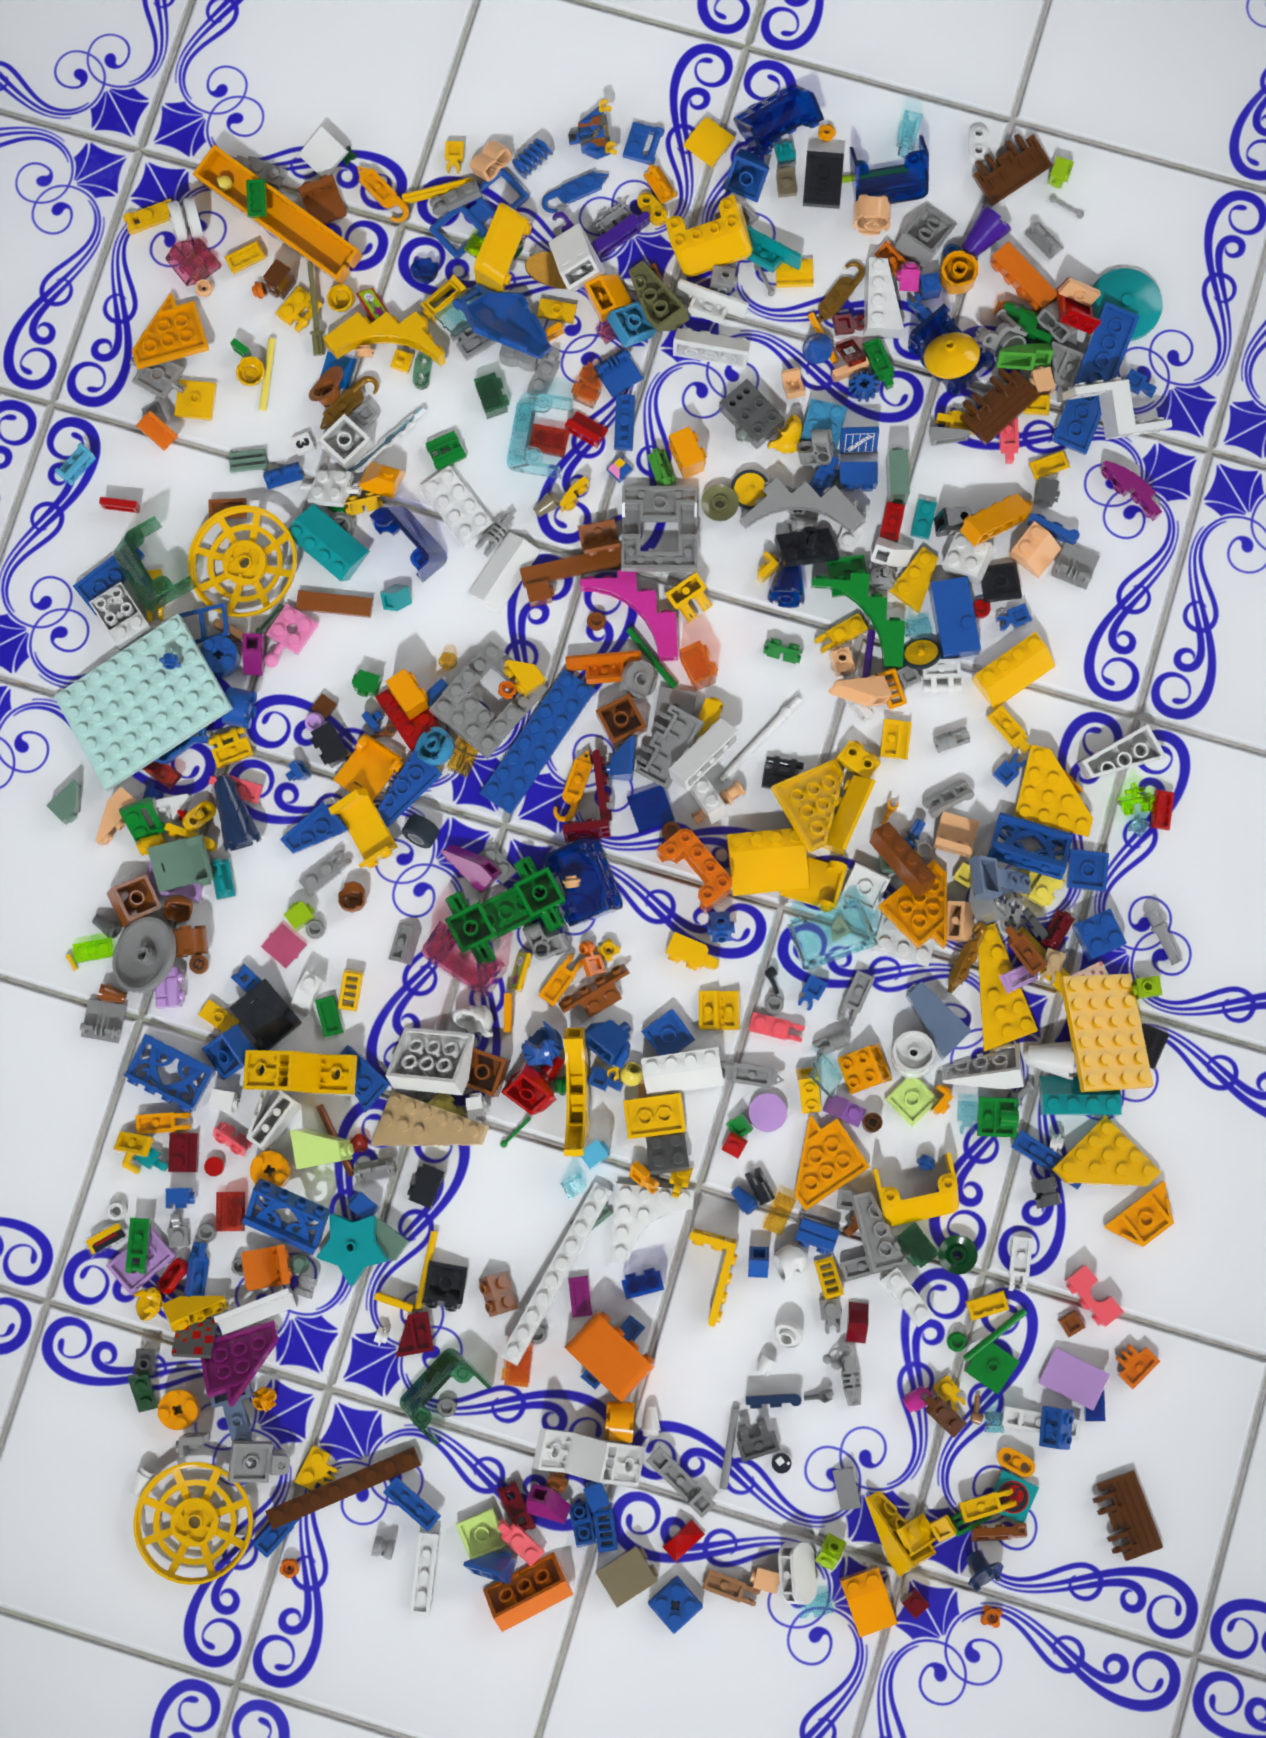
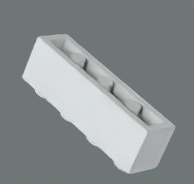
M722 718L714 722L704 735L698 737L693 746L687 748L683 755L670 765L668 770L671 779L688 791L740 741L738 730Z

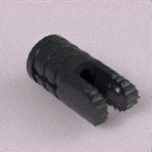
M758 1167L754 1172L760 1184L757 1183L750 1172L746 1173L745 1177L752 1191H754L759 1205L762 1206L776 1197L773 1195L761 1168Z

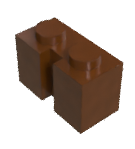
M278 259L273 262L263 276L266 282L265 285L269 290L268 292L273 297H280L283 300L296 284L292 269Z

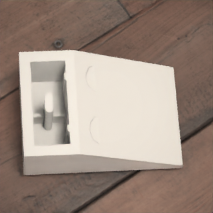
M580 223L549 241L557 268L569 291H577L584 286V283L606 273Z
M121 582L89 602L121 651L153 630Z

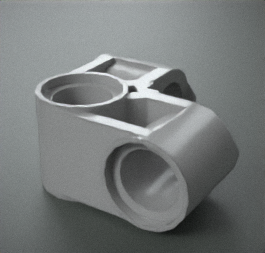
M831 429L811 430L812 441H803L797 445L800 463L803 466L828 465L832 460L835 450Z
M541 922L522 928L527 942L530 944L532 952L538 960H545L571 950L564 931L558 935L546 938ZM539 946L546 947L547 952L544 955H539L536 952Z

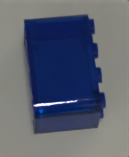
M942 304L910 332L908 350L921 359L920 362L924 367V352L932 340L946 333H963L956 326L955 319H951L948 315L950 309L945 304ZM980 347V359L972 371L964 376L953 379H943L936 376L934 378L946 386L945 388L950 395L958 396L992 366L995 357L989 350L986 353H982L983 349Z

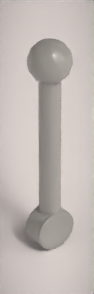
M1054 195L1050 197L1051 203H1057L1073 212L1078 219L1084 217L1083 211L1073 209L1059 201Z
M754 264V269L758 270L768 289V295L774 296L775 291L771 289L761 270V266Z

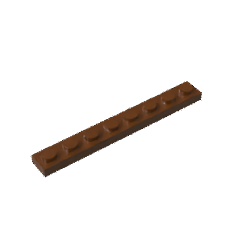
M412 1447L268 1509L265 1512L271 1528L274 1530L421 1466L415 1448Z

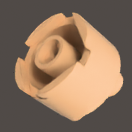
M860 195L853 206V228L855 230L857 228L859 233L870 236L879 235L880 231L884 229L885 232L888 231L890 228L891 209L888 197Z

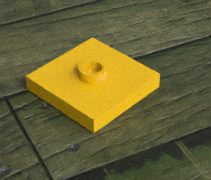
M179 380L178 383L186 386V390L184 393L177 391L174 416L212 421L216 383Z

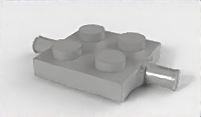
M132 357L130 364L136 367L134 357ZM172 361L139 369L132 379L135 385L163 401L173 389L184 393L186 390V386L178 383V379L184 372V369Z

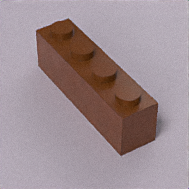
M890 822L874 829L869 843L917 898L930 891L936 879L935 874Z

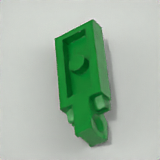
M880 337L863 343V351L868 358L873 373L876 375V379L879 382H883L886 390L893 388L894 382L891 377L894 376V368Z

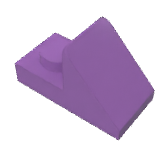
M830 1093L823 1111L858 1128L866 1109L849 1102L850 1100Z

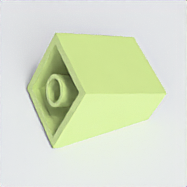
M309 1129L290 1130L296 1169L353 1159L354 1148L348 1139Z

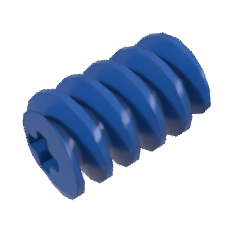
M536 138L533 140V143L528 145V148L523 149V153H519L517 158L512 159V164L517 173L524 179H527L524 173L526 172L531 175L530 168L536 170L535 163L542 165L541 158L547 160L546 153L552 156L553 152L544 141Z

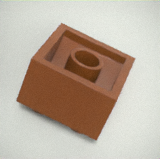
M146 874L113 886L106 893L122 928L162 909Z

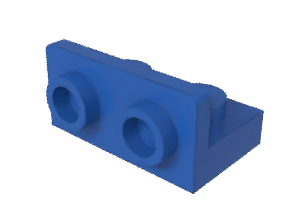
M1050 1406L1042 1407L1039 1446L1070 1450L1072 1424L1074 1422L1073 1409Z

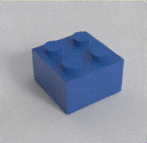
M1111 909L1072 926L1088 962L1127 944Z

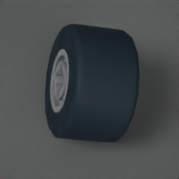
M416 814L411 815L402 828V834L406 839L425 849L431 848L440 833L438 827L433 822Z

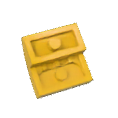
M706 116L683 146L714 168L723 153L727 152L736 138Z
M699 991V1030H740V991Z

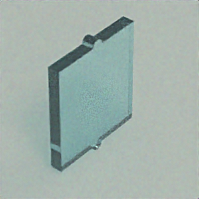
M819 1053L816 1062L813 1063V1069L809 1077L832 1099L837 1089L840 1088L839 1084L843 1074L823 1053Z

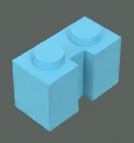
M597 1139L585 1148L584 1156L581 1157L589 1169L592 1170L610 1157L608 1154L610 1149L604 1141L599 1142Z

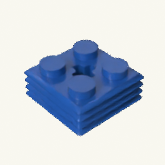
M675 1576L648 1601L650 1608L673 1634L680 1630L703 1608V1604L679 1576ZM672 1600H674L675 1602H677L678 1600L680 1601L679 1609L671 1608Z

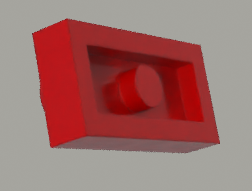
M887 502L879 537L898 542L905 505Z

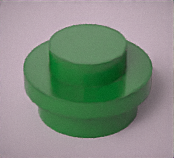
M566 1076L557 1078L555 1081V1092L561 1096H564L567 1092Z
M953 1332L948 1336L947 1346L950 1350L960 1352L966 1347L967 1340L962 1333Z

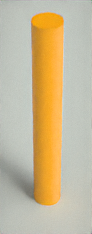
M814 312L808 314L807 317L815 332L825 334ZM834 350L830 356L832 364L839 361Z

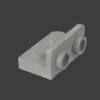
M210 1432L185 1433L180 1436L179 1441H176V1453H179V1458H184L190 1454V1449H198L204 1446L210 1440Z

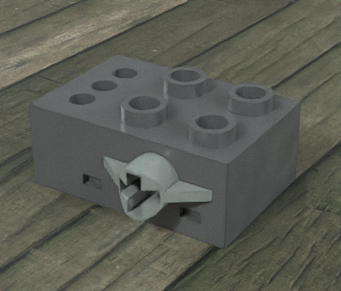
M748 379L743 381L719 402V411L735 426L737 441L750 442L756 450L772 437L778 429L784 426L785 418Z

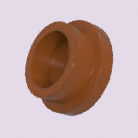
M593 612L587 618L588 627L594 631L603 629L606 624L605 616L600 612Z

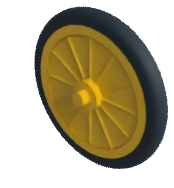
M744 470L737 474L731 483V488L736 492L741 508L751 510L755 507V502L759 498L766 497L763 489L765 488L764 484L768 480L759 471Z
M915 639L904 647L903 662L912 669L930 668L941 658V647L932 639Z

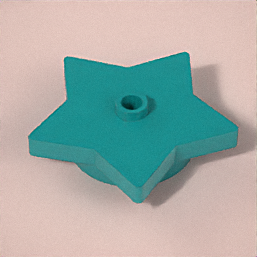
M330 1214V1239L316 1257L337 1265L350 1286L356 1284L367 1266L389 1261L388 1256L377 1240V1216L373 1215L354 1222L338 1214Z

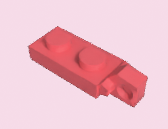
M1018 417L999 433V446L1001 454H1005V464H1013L1014 453H1018Z
M222 774L231 777L235 781L243 800L255 804L259 803L263 785L232 775ZM210 776L209 784L215 785L214 782L217 781L216 778L218 776Z
M503 1518L496 1523L497 1529L502 1533L500 1537L529 1566H532L545 1553L544 1549L518 1524L512 1523L509 1525Z

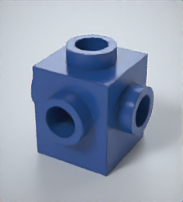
M729 911L710 913L707 933L712 935V942L724 943L731 941V933H735L734 922H730Z

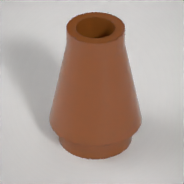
M108 983L106 985L101 984L97 999H101V1002L125 1003L127 992Z

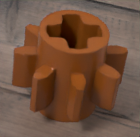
M550 1472L545 1487L552 1488L556 1493L564 1494L569 1481L564 1478L566 1473L556 1472L554 1474Z

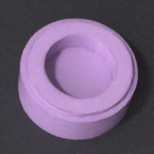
M313 712L305 718V726L311 732L325 724L324 717L318 712Z

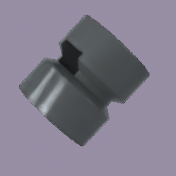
M1055 1176L1030 1182L1033 1193L1037 1195L1034 1198L1037 1209L1062 1203L1060 1193L1056 1192L1058 1185Z

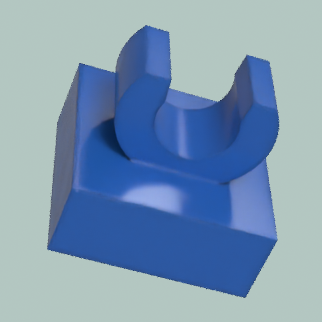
M379 710L375 711L372 715L368 711L361 715L374 733L381 729L378 723L384 717Z
M293 760L288 764L291 771L286 774V777L289 781L307 780L311 777L302 760Z

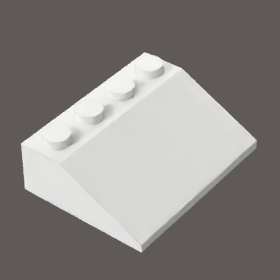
M405 1027L385 1076L395 1089L463 1095L469 1080L475 1035L473 1033Z

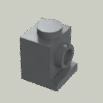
M142 1348L136 1349L133 1373L148 1371L149 1376L156 1375L159 1351ZM143 1360L147 1361L146 1368H143L141 1365Z

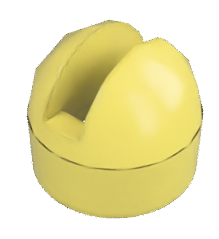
M229 176L217 177L222 192L231 188L232 180Z

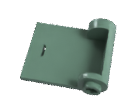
M203 834L147 848L159 892L194 883H200V886L212 884L211 880L214 879Z

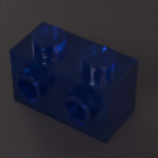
M655 1268L643 1270L644 1275L636 1276V1273L624 1275L625 1280H621L626 1300L664 1290L660 1270L655 1271Z

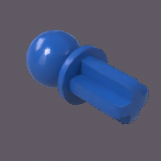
M918 818L914 821L910 830L906 831L908 837L903 838L912 849L916 845L915 839H920L919 835L926 825L923 820Z

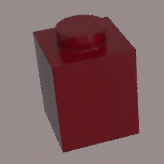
M915 1587L900 1600L915 1619L930 1607V1604Z

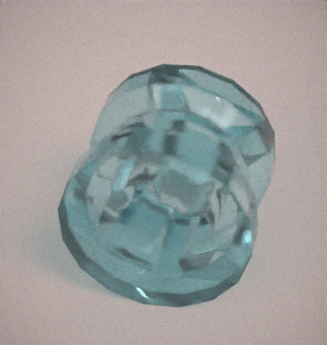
M1136 814L1127 830L1135 832L1136 836L1140 838L1149 826L1150 821L1143 820L1140 815Z

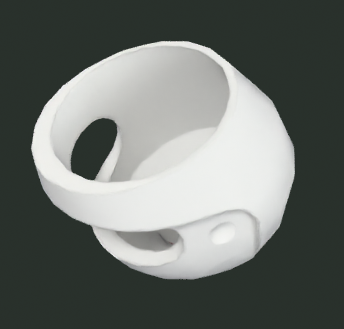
M787 1244L773 1255L777 1273L784 1283L792 1280L794 1270L798 1274H802L808 1264L805 1250L795 1244Z

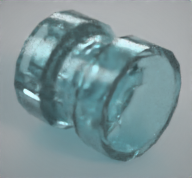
M984 1412V1418L986 1419L985 1432L1004 1433V1426H1001L1003 1412Z

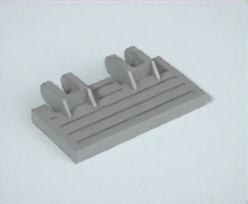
M670 704L667 711L673 714V717L662 711L658 714L663 719L670 721L668 727H664L659 722L654 721L653 726L664 731V734L656 730L649 743L650 746L656 748L655 751L643 744L640 747L642 751L652 754L650 760L647 761L640 755H636L634 758L646 765V767L638 764L634 771L665 789H669L673 781L668 770L670 765L677 761L687 748L693 745L705 723Z

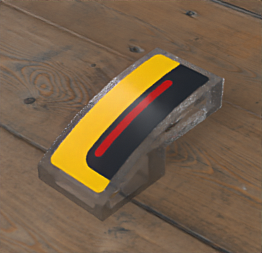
M120 1220L87 1237L83 1240V1243L91 1258L124 1241L128 1238V1235Z

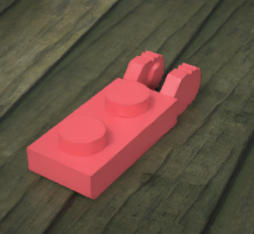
M753 1012L748 1031L785 1041L787 1039L801 1043L802 1038L796 1035H788V1030L792 1028L797 1031H804L805 1026Z

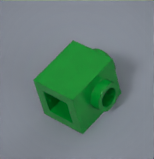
M359 669L358 674L353 676L352 685L354 690L357 691L356 694L362 697H367L368 695L376 697L383 680L379 675Z

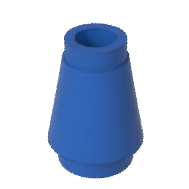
M740 1185L731 1192L742 1213L745 1212L746 1215H749L759 1206L757 1199L741 1188Z

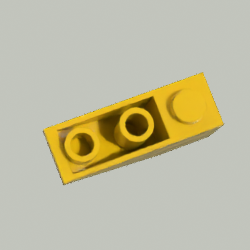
M179 1296L162 1304L173 1332L183 1330L195 1322H201L211 1315L220 1314L228 1308L224 1296Z

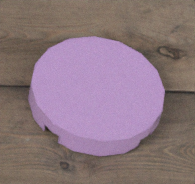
M765 1093L753 1099L749 1106L748 1115L755 1128L763 1132H772L782 1127L786 1121L787 1108L780 1097L775 1094Z

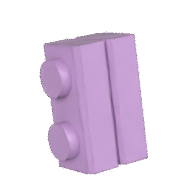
M172 967L166 979L155 988L156 1008L182 1007V1002H185L184 990H181L184 976L178 967Z

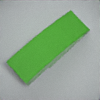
M1051 343L1022 344L1000 349L996 368L1033 370L1034 367H1050L1053 355Z

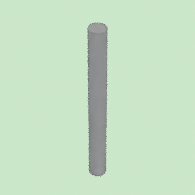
M734 1408L731 1409L719 1487L727 1490L739 1415V1409Z

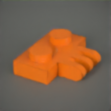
M1128 1344L1126 1348L1131 1353L1128 1354L1125 1350L1120 1352L1126 1359L1123 1360L1118 1355L1115 1359L1124 1367L1118 1376L1131 1389H1134L1157 1366L1160 1360L1147 1347H1144L1138 1353Z

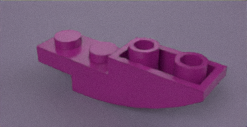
M1103 462L1100 467L1101 474L1105 479L1111 481L1114 490L1123 497L1130 493L1133 502L1142 507L1144 515L1147 518H1151L1152 521L1156 520L1162 513V510L1152 500L1156 494L1153 488L1127 468L1113 462Z

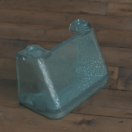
M851 897L844 900L845 904L841 907L807 919H802L799 916L790 920L791 923L787 924L801 967L804 970L816 968L878 945L860 899Z

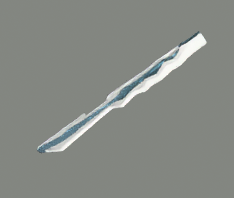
M421 406L416 412L411 413L397 427L378 440V445L369 453L366 452L348 472H363L384 448L391 447L395 440L401 439L404 434L409 432L411 427L416 425L420 417L427 412L424 407Z

